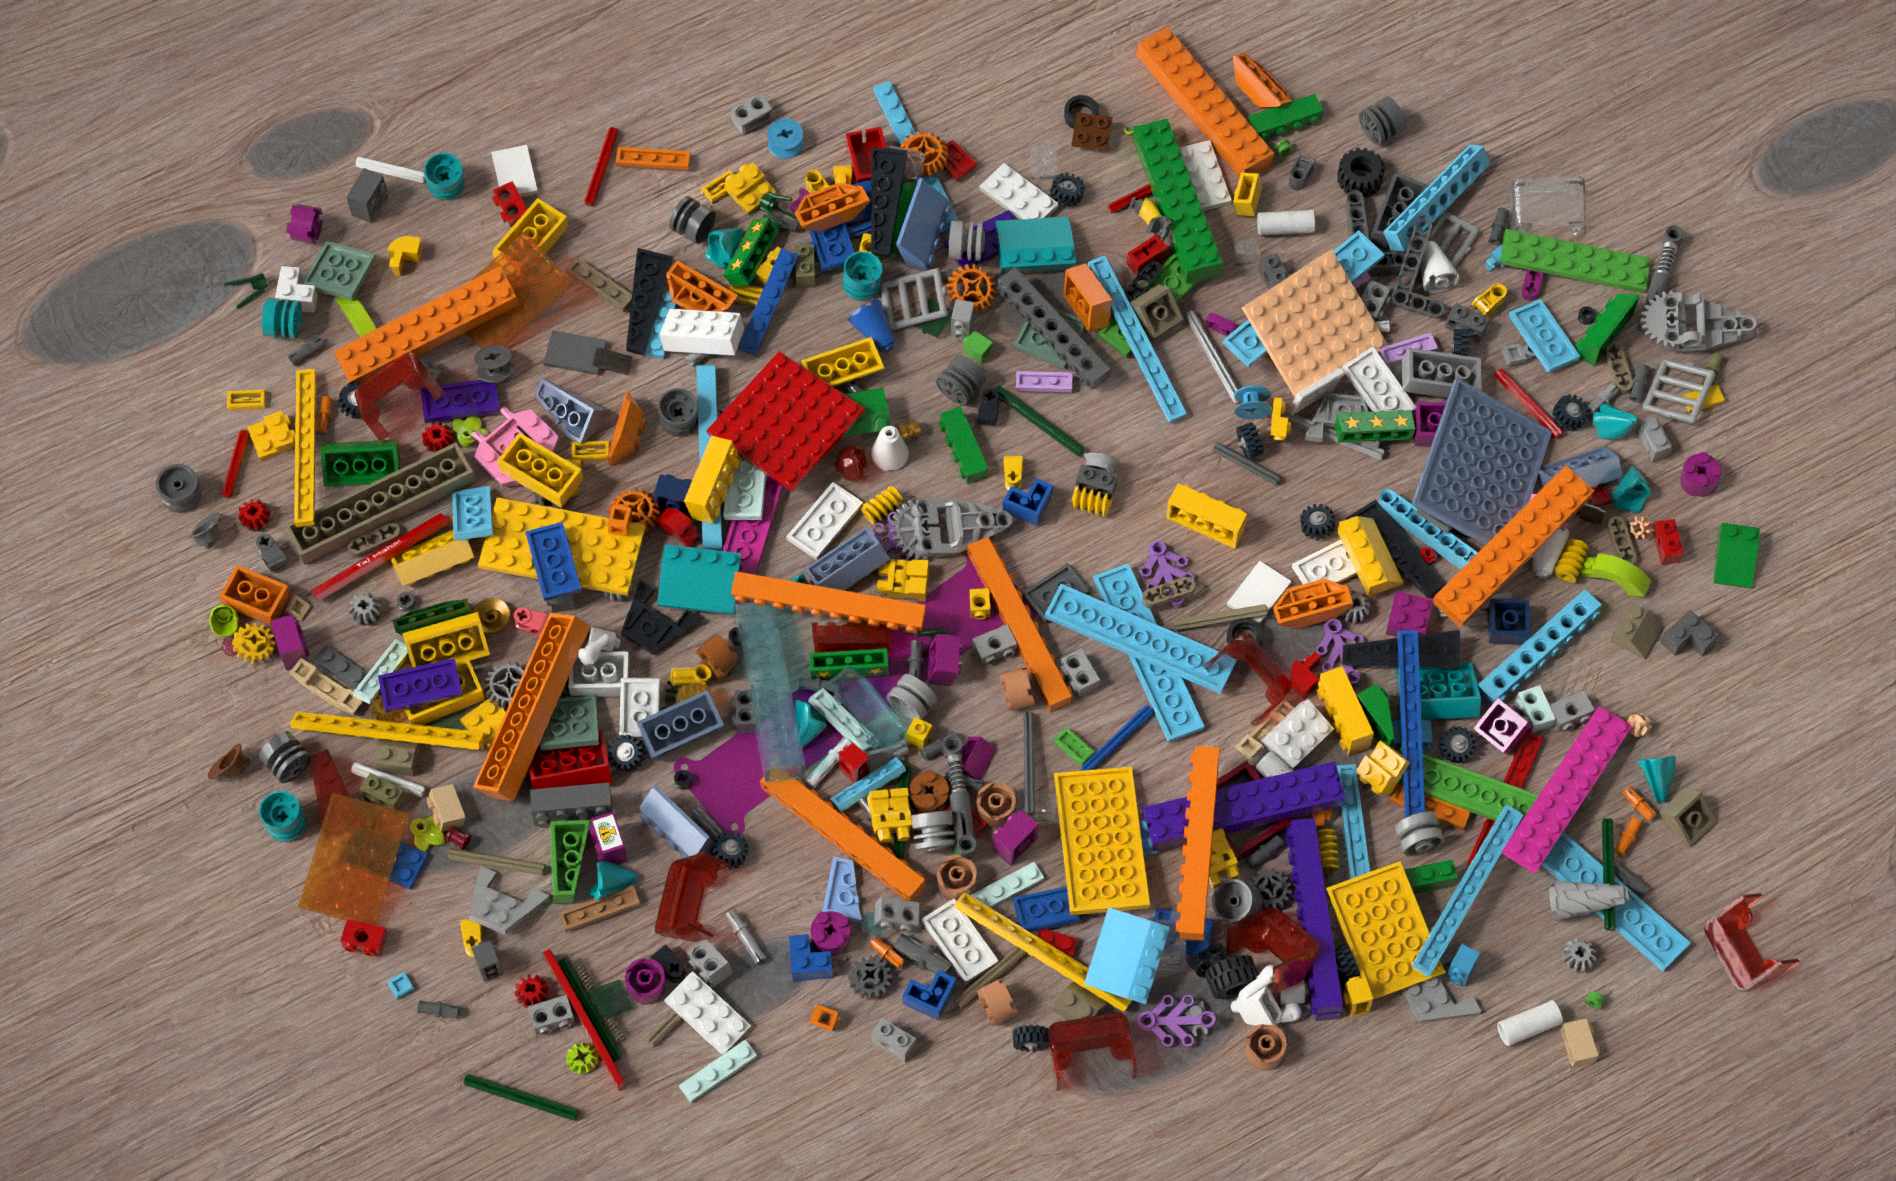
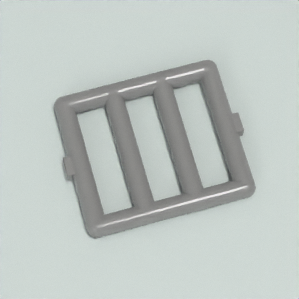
M1444 211L1432 224L1433 228L1429 241L1432 239L1445 219L1454 223V226L1439 246L1443 253L1461 228L1470 232L1465 242L1450 261L1455 268L1464 254L1467 256L1470 246L1480 230L1455 215ZM1420 241L1419 244L1414 242L1413 248L1419 250L1423 242Z
M938 268L884 281L880 284L883 302L881 304L891 331L943 318L948 315L945 299L947 293L945 287H943L941 272ZM934 276L940 311L929 313L923 279ZM916 281L922 315L911 318L906 283ZM894 286L899 287L904 320L898 322L893 321L888 288Z
M1663 359L1642 406L1643 411L1661 415L1666 420L1676 419L1694 424L1716 373L1708 369L1696 367L1691 362L1684 364ZM1667 367L1705 376L1706 380L1701 385L1664 374ZM1663 382L1698 391L1700 394L1697 400L1663 392L1658 390L1660 383ZM1654 397L1694 408L1691 415L1651 404Z

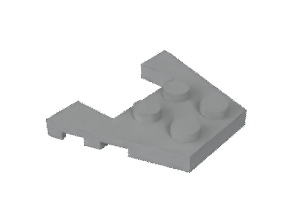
M1326 392L1306 433L1305 440L1322 442L1323 426L1335 428L1334 423L1338 413L1368 412L1364 399L1361 396ZM1379 441L1361 442V447L1378 449Z
M480 866L469 920L505 935L520 924L524 917L537 911L541 904H546L549 901V895L533 888L524 903L490 889V885L496 878V872Z
M1446 949L1440 958L1443 967L1452 962ZM1438 976L1400 990L1418 1023L1439 1021L1452 1017L1462 1018L1467 1015L1476 1016L1482 1012L1473 996L1454 1005Z

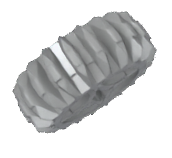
M508 661L506 666L503 663H500V668L494 666V673L488 672L489 678L484 680L486 684L484 685L485 696L489 699L490 703L495 700L494 706L496 708L499 706L506 711L520 682V679H515L513 676L522 677L526 668L524 664L519 667L517 661L514 665H511V662ZM500 692V694H505L508 698L502 697L497 693Z

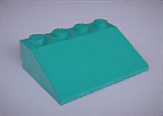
M1069 217L995 221L1000 275L1006 274L1014 267L1020 273L1066 271V269L1075 267V249Z
M664 544L657 606L734 615L736 601L735 598H732L731 591L735 571L740 572L741 553Z
M1459 663V669L1419 667L1421 719L1480 717L1481 696L1472 663ZM1395 667L1400 709L1399 667Z

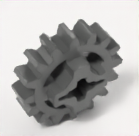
M1264 868L1263 874L1257 871V877H1251V884L1257 887L1262 880L1264 881L1257 888L1262 895L1265 911L1269 907L1273 911L1276 910V906L1283 908V902L1288 903V896H1291L1292 892L1289 890L1291 883H1286L1288 877H1281L1282 871L1278 874L1275 873V868L1271 872ZM1281 892H1283V894L1281 895V897L1278 898V899H1276V896H1277V895H1280Z
M869 956V960L862 957L861 963L855 961L856 968L851 967L850 972L852 974L848 976L849 980H851L850 988L855 987L854 993L860 992L862 999L865 995H868L869 1000H871L872 995H875L878 999L880 992L885 995V988L891 987L888 981H892V975H889L891 969L886 968L887 962L880 963V957L873 960L872 956ZM858 973H860V976L862 977L859 979V982L857 981ZM882 973L884 976L883 982L879 979Z

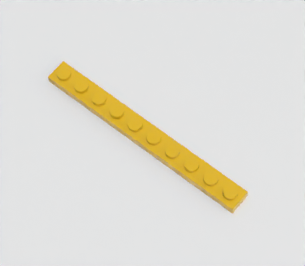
M315 369L296 371L294 524L296 527L315 525Z
M296 711L290 721L291 728L299 730L442 745L451 748L460 747L470 750H479L485 739L484 732Z
M963 892L956 901L954 908L958 909L961 913L984 925L995 934L1018 946L1029 955L1052 967L1063 976L1073 980L1115 1008L1125 1012L1132 1002L1130 999L1085 985L1089 968L966 892Z

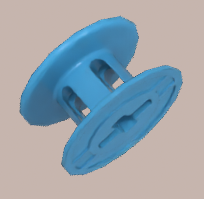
M787 118L778 119L768 128V147L773 155L778 158L788 159L797 156L802 151L804 146L803 130L798 122Z
M1258 385L1238 389L1234 393V398L1242 404L1235 408V414L1240 418L1248 420L1268 416L1272 412V407L1264 401L1271 397V391L1266 387Z

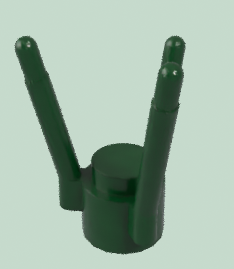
M772 192L761 197L759 202L760 209L766 212L780 226H783V223L771 211L777 209L798 220L795 214L778 206L779 202L777 199L792 201L791 197L777 195Z
M263 273L224 283V286H234L250 282L252 289H257L256 292L236 305L237 309L257 295L265 292L264 288L268 287Z
M945 627L922 629V632L917 631V633L903 631V634H914L915 637L929 636L931 643L937 634L947 635ZM929 648L922 651V656L929 653Z

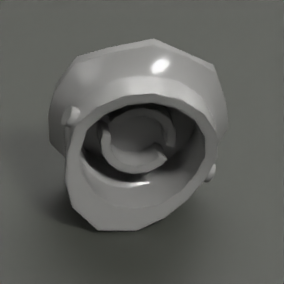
M1084 453L1086 466L1114 474L1115 468L1120 463L1118 459L1107 454Z

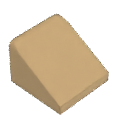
M294 595L289 599L283 613L286 615L293 614L294 619L302 621L311 605L297 595Z

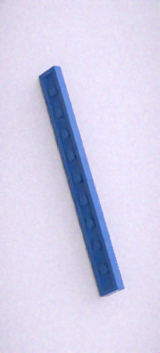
M1418 630L1397 632L1402 756L1410 762L1403 773L1404 819L1411 815L1425 812Z

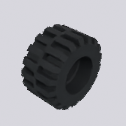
M1356 148L1355 151L1351 149L1348 154L1345 153L1339 163L1337 181L1340 183L1339 187L1344 189L1346 194L1352 190H1358L1367 198L1370 197V194L1374 195L1381 188L1385 166L1383 160H1380L1381 156L1379 154L1375 155V151H1367L1368 148L1363 150ZM1361 169L1367 171L1370 175L1357 176L1352 171Z
M1237 955L1223 959L1212 965L1205 973L1215 999L1238 997L1239 992L1256 980L1259 975L1253 958L1248 955Z

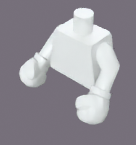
M590 627L582 645L585 648L579 649L578 656L584 665H593L597 661L601 650L612 652L613 649H618L620 639L616 638L615 632Z
M1273 965L1266 966L1260 975L1257 976L1256 980L1239 992L1237 1000L1231 1004L1232 1011L1240 1013L1245 1023L1250 1025L1264 1024L1276 1026V1024L1281 1022L1284 1024L1296 1021L1302 1014L1301 1008L1297 1003L1283 1004L1281 1010L1267 987L1270 983L1278 982L1281 977L1280 970Z

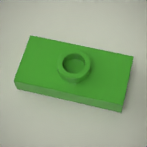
M1067 727L1053 739V743L1081 767L1095 754L1092 748Z

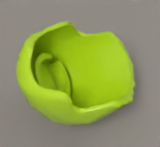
M227 604L214 607L209 616L211 631L216 636L223 638L233 635L238 628V613Z

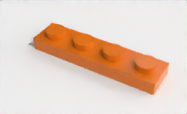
M618 147L616 166L689 171L691 154L690 151Z
M1397 783L1389 802L1404 808L1403 785ZM1424 794L1425 812H1434L1438 821L1464 830L1470 815L1469 811Z

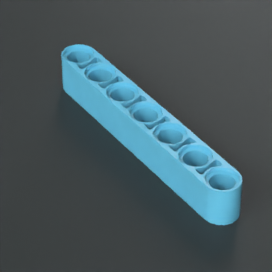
M1385 489L1380 492L1378 503L1393 521L1434 549L1460 570L1478 553L1452 533L1444 532L1416 513L1417 508L1394 491Z

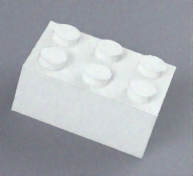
M601 652L598 655L597 661L590 666L584 665L579 656H577L572 671L569 674L570 696L595 694L596 697H620L621 678H629L630 675L628 652Z
M1308 699L1300 702L1261 742L1270 752L1273 751L1290 768H1293L1334 728Z

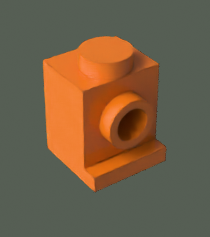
M623 504L612 505L607 524L610 534L628 536L632 518L630 507Z
M815 1004L809 1023L832 1031L833 1027H838L841 1017L837 1016L838 1011ZM823 1014L829 1015V1020L827 1022H824L822 1020Z

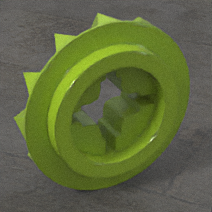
M585 1042L575 1043L574 1046L568 1049L566 1055L567 1066L571 1071L578 1074L589 1073L598 1063L597 1050L591 1044ZM579 1051L583 1055H588L585 1057L586 1064H584V1062H582L581 1060H576L579 1058Z

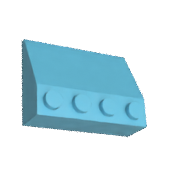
M1108 907L1084 984L1146 1004L1170 927Z

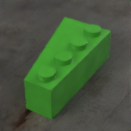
M590 820L550 821L553 904L573 903Z

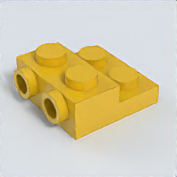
M753 162L750 165L745 163L741 166L740 172L736 175L730 174L725 179L724 186L728 194L747 215L760 206L759 202L764 194L769 192L776 194L773 187L765 180V175Z
M1276 397L1273 400L1270 436H1274L1273 440L1285 441L1286 433H1290L1291 422H1288V418L1280 417L1285 412V402H1282V398Z
M282 410L264 416V421L247 427L260 461L295 449V433L293 430L289 431L288 426L291 423L288 415H283Z
M487 699L460 719L468 731L484 732L485 739L481 745L483 750L491 747L506 714L503 708L501 709L499 706L496 708L494 706L495 700L490 703L489 699Z
M1380 740L1371 756L1365 755L1356 773L1360 775L1358 779L1361 782L1372 785L1371 790L1376 794L1390 795L1410 762L1386 742Z

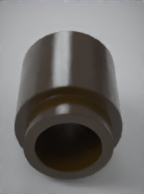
M1587 502L1576 514L1580 515L1579 519L1593 524H1602L1606 510L1602 509V506Z

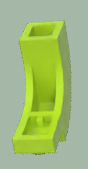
M1598 553L1597 557H1586L1579 572L1582 577L1610 580L1618 584L1628 596L1645 597L1651 583L1649 577L1638 567L1626 560L1608 554Z

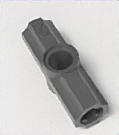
M904 933L897 938L893 946L896 951L908 957L916 967L922 970L927 969L935 975L938 970L949 974L953 967L952 963L937 955L935 950L925 943L920 944Z

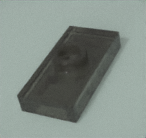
M597 347L592 366L628 376L633 357Z

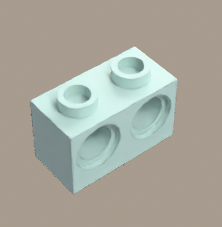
M1541 686L1519 692L1515 705L1517 710L1522 712L1523 717L1533 724L1529 729L1530 732L1536 733L1553 727L1555 717ZM1526 700H1532L1534 704H1529ZM1535 716H1538V717H1540L1542 720H1541V721H1537V720L1534 719V717H1535Z

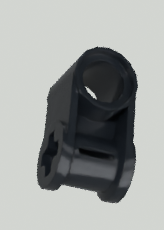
M988 388L983 391L978 409L977 424L996 426L999 395L995 389Z
M1220 943L1213 944L1190 956L1188 965L1191 969L1195 970L1198 977L1205 978L1206 971L1212 965L1228 958L1224 945Z
M666 944L650 956V960L653 959L660 963L664 969L665 976L671 982L680 983L685 979L686 973L682 962Z

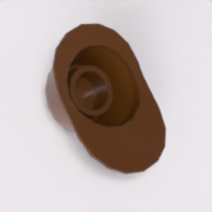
M236 744L228 753L214 763L208 772L209 779H215L221 774L237 776L244 772L251 761L241 751V744Z

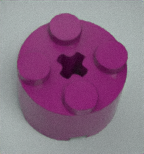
M302 204L292 205L290 212L292 216L291 222H288L286 232L290 234V238L294 241L315 244L314 240L319 239L322 230L323 220H319L320 215H323L322 209Z
M1700 452L1699 454H1694L1684 463L1680 474L1681 487L1691 496H1709L1718 485L1722 468L1718 461L1708 453Z
M826 911L817 914L810 928L813 946L818 952L831 951V957L839 955L849 947L851 942V929L847 917L836 911Z
M640 958L633 961L627 967L625 984L629 996L634 1001L647 1005L656 1002L663 996L667 988L664 969L660 963L653 959Z

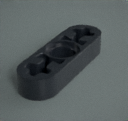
M1148 262L1124 293L1129 303L1149 291L1159 279L1162 272V266L1159 262ZM1154 268H1156L1157 270L1153 271L1149 277L1150 269L1153 270ZM1145 280L1148 282V285L1141 287L1138 285V282ZM1135 289H1136V291H1137V292H1136V297H1135V298L1133 297L1132 299H1130V298H1129V295H1130V296H1133V294L1135 293Z

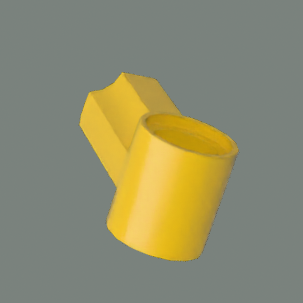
M851 165L833 166L835 184H851Z
M702 664L696 668H672L670 681L673 686L692 685L695 688H702L711 677V670L708 666Z

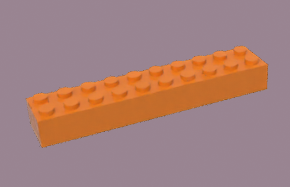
M1168 27L1138 42L1136 55L1205 138L1211 141L1215 150L1239 178L1241 173L1257 174L1272 165L1274 152Z
M499 266L335 350L334 353L348 382L353 385V382H357V385H360V382L365 384L393 370L402 359L418 357L514 308L520 302L503 269Z
M1565 465L1435 595L1433 604L1458 627L1462 628L1592 498L1594 490Z
M550 613L473 786L474 789L488 798L514 802L522 781L526 776V772L572 671L578 651L581 649L591 627L578 617Z

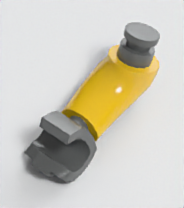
M1133 196L1129 209L1133 208L1135 212L1139 213V217L1148 225L1147 233L1153 232L1155 235L1157 234L1164 242L1170 231L1171 220L1166 216H1162L1156 204L1149 198L1145 197V200H1136V197Z

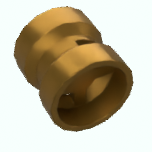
M916 419L910 420L908 424L901 423L897 425L898 432L904 442L909 441L912 436L915 438L922 436Z

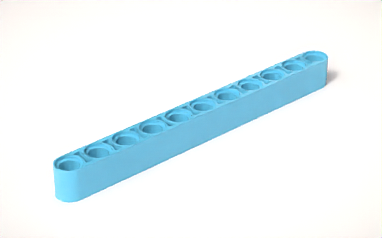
M715 365L696 366L700 461L711 438L707 435L706 430L718 418ZM721 506L720 514L713 524L702 521L703 549L720 550L723 548Z

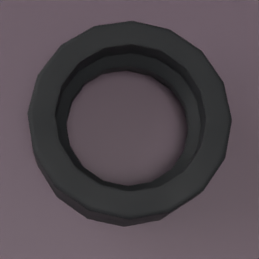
M1077 95L1067 101L1064 119L1070 128L1074 129L1076 118L1071 115V110L1075 107L1085 106L1092 111V114L1098 115L1099 108L1093 98L1087 95Z
M1249 618L1235 620L1227 631V645L1238 656H1252L1260 650L1263 644V630L1255 620ZM1239 629L1252 630L1256 634V641L1251 646L1238 645L1234 641V633Z

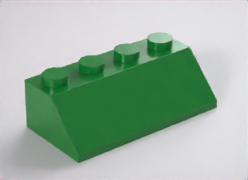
M1618 293L1614 299H1609L1605 306L1606 310L1604 312L1600 311L1595 319L1596 323L1594 325L1591 324L1586 330L1587 335L1584 338L1581 337L1576 343L1575 347H1577V352L1581 359L1593 366L1596 365L1605 353L1607 346L1615 340L1634 315L1640 295Z
M884 388L844 394L864 407L865 413L843 437L877 432L886 426H890Z
M398 439L323 443L320 450L324 486L371 484L400 470Z

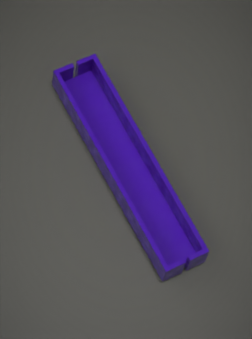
M1336 762L1217 789L1213 831L1223 828L1225 834L1344 806L1346 797ZM1187 797L1143 807L1144 819L1153 851L1187 843V838H1184V828L1189 825V820L1186 819V807L1190 808L1191 802L1187 801Z
M1315 818L1291 820L1290 827L1287 828V835H1285V842L1290 852L1288 853L1289 865H1292L1291 882L1292 884L1295 883V890H1293L1294 902H1298L1296 917L1297 921H1300L1299 937L1303 939L1302 957L1306 958V965L1304 967H1306V977H1309L1308 996H1312L1310 1012L1311 1015H1315V1021L1339 1019L1343 1004Z

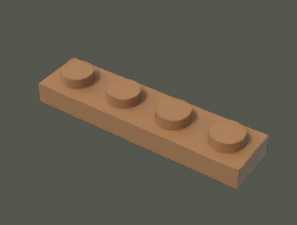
M630 886L600 900L594 899L558 912L566 933L640 906V901L634 886Z

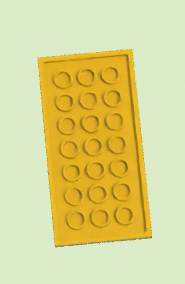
M497 498L492 513L493 535L485 538L478 567L480 569L538 579L525 531L563 522L580 587L628 596L646 526L630 522L628 536L610 534L607 526L609 518Z
M1132 767L1054 773L1070 915L1107 912L1108 907L1119 911L1150 909Z

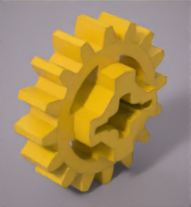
M247 623L245 629L239 627V631L234 633L235 639L232 642V645H234L233 651L238 652L237 657L243 656L244 662L250 659L251 664H254L255 660L262 663V658L268 660L269 654H273V648L275 647L274 635H269L270 629L264 630L263 624L257 627L256 623L253 624V627H250Z

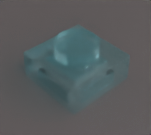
M866 912L860 931L879 937L882 928L881 926H874L875 913Z

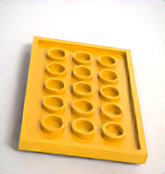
M1401 861L1325 889L1348 948L1353 953L1354 959L1357 961L1356 964L1359 966L1360 978H1367L1373 1000L1445 974L1440 959L1429 977H1426L1411 966L1430 933Z

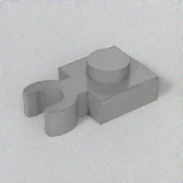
M1519 343L1503 346L1501 349L1508 366L1525 363L1526 359H1534L1536 356L1528 351L1531 350L1528 344L1523 348Z
M1203 1001L1196 1002L1192 1007L1186 1008L1184 1014L1185 1016H1200L1205 1012ZM1193 1025L1192 1036L1194 1039L1197 1038V1030H1202L1204 1036H1207V1028H1204L1202 1025Z

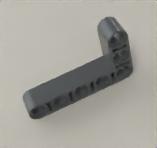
M1352 190L1347 194L1345 204L1349 238L1359 230L1369 239L1363 195L1358 190ZM1403 251L1383 252L1385 254L1384 258L1367 272L1370 277L1399 275L1402 264L1397 262L1403 263L1406 253Z
M1421 218L1415 224L1394 288L1392 300L1398 307L1439 318L1445 313V307L1442 302L1412 292L1433 228L1430 220ZM1423 222L1429 224V229L1426 232L1419 230V225ZM1416 240L1423 242V247L1419 250L1413 248V243ZM1410 258H1416L1418 261L1417 265L1413 268L1407 265V261ZM1406 275L1412 278V282L1409 285H1403L1401 282L1402 278ZM1397 294H1405L1406 300L1403 303H1398L1396 301ZM1422 299L1424 301L1423 307L1415 308L1413 305L1414 301ZM1439 304L1442 310L1439 314L1431 312L1433 305Z

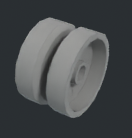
M909 674L903 675L897 682L898 687H894L887 695L890 705L910 721H913L914 717L923 720L927 715L926 710H930L937 702L935 693L924 682Z
M1434 812L1414 814L1395 825L1396 835L1402 840L1400 845L1406 856L1427 853L1444 843L1445 838L1442 830L1437 828L1439 822Z

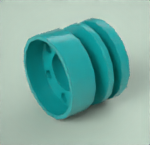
M447 152L437 153L427 160L424 166V175L429 193L439 200L457 198L465 187L463 167L460 160L455 155Z
M863 251L853 253L847 257L844 263L842 287L850 298L865 301L872 299L878 294L882 277L880 259L872 253Z
M267 297L262 311L263 335L278 337L281 330L283 338L297 339L302 325L301 302L299 300L292 302L287 299L283 306L281 299Z
M288 791L273 792L266 796L260 804V819L273 839L280 842H289L295 840L304 832L307 824L306 814L295 795Z

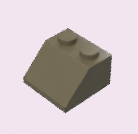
M1159 284L1130 302L1140 324L1152 338L1157 337L1184 320L1169 287Z
M1631 602L1613 631L1610 642L1645 659L1660 634L1662 627L1648 610Z
M380 739L374 753V769L389 774L414 777L421 743Z
M1687 787L1659 812L1666 826L1690 847L1717 822L1702 793Z
M1072 982L1054 1002V1011L1087 1033L1109 1003L1081 987L1076 982Z

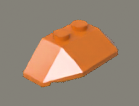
M1247 53L1234 55L1236 84L1243 93L1247 94L1253 104L1260 108L1278 107L1292 102L1284 87L1261 64L1251 59Z
M836 183L804 196L798 209L795 211V216L802 229L822 232L854 219L870 203V200L862 186Z
M678 260L666 273L672 302L686 310L725 312L730 309L738 298L737 294Z
M625 392L607 456L609 466H614L635 454L637 447L641 445V431H644L646 428L643 411L630 392Z
M1321 579L1288 588L1277 604L1274 605L1273 609L1279 626L1299 629L1335 619L1350 608L1353 602L1348 586L1340 585L1327 579Z

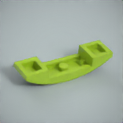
M356 296L353 301L340 297L335 299V302L342 313L346 315L359 338L376 330L374 323Z

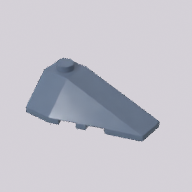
M541 378L535 392V397L555 417L554 420L563 427L564 433L580 444L587 441L602 427L608 412L599 405L544 378Z

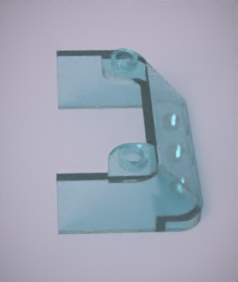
M846 667L825 684L826 688L835 694L833 695L834 700L839 705H845L865 731L867 737L865 742L872 750L874 748L876 750L884 748L906 737L907 731L871 682L854 668Z

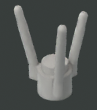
M904 740L870 748L866 753L867 756L890 751L892 758L897 757L901 762L905 761L904 756L909 754Z

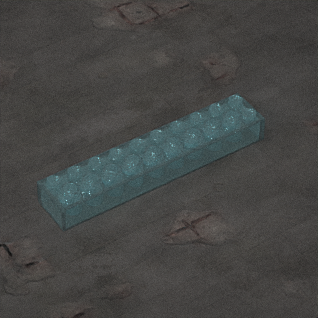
M754 602L735 604L734 619L765 782L803 778L805 762L775 608L769 604L758 606Z

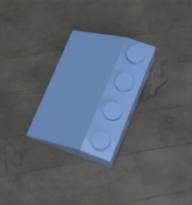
M921 178L918 180L896 245L907 267L927 271L934 263V253L940 246V236L945 231V221L951 214V206L945 196Z

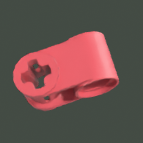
M521 607L514 612L515 626L521 631L540 637L549 615Z

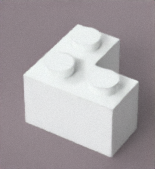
M281 266L275 298L281 299L283 306L287 299L292 302L299 300L302 305V312L315 313L318 299L315 286L302 285L303 277L300 268Z

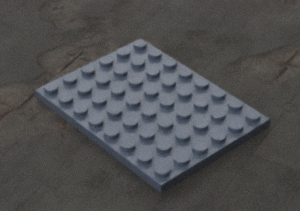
M1457 378L1454 380L1412 505L1486 545L1529 502L1552 431Z

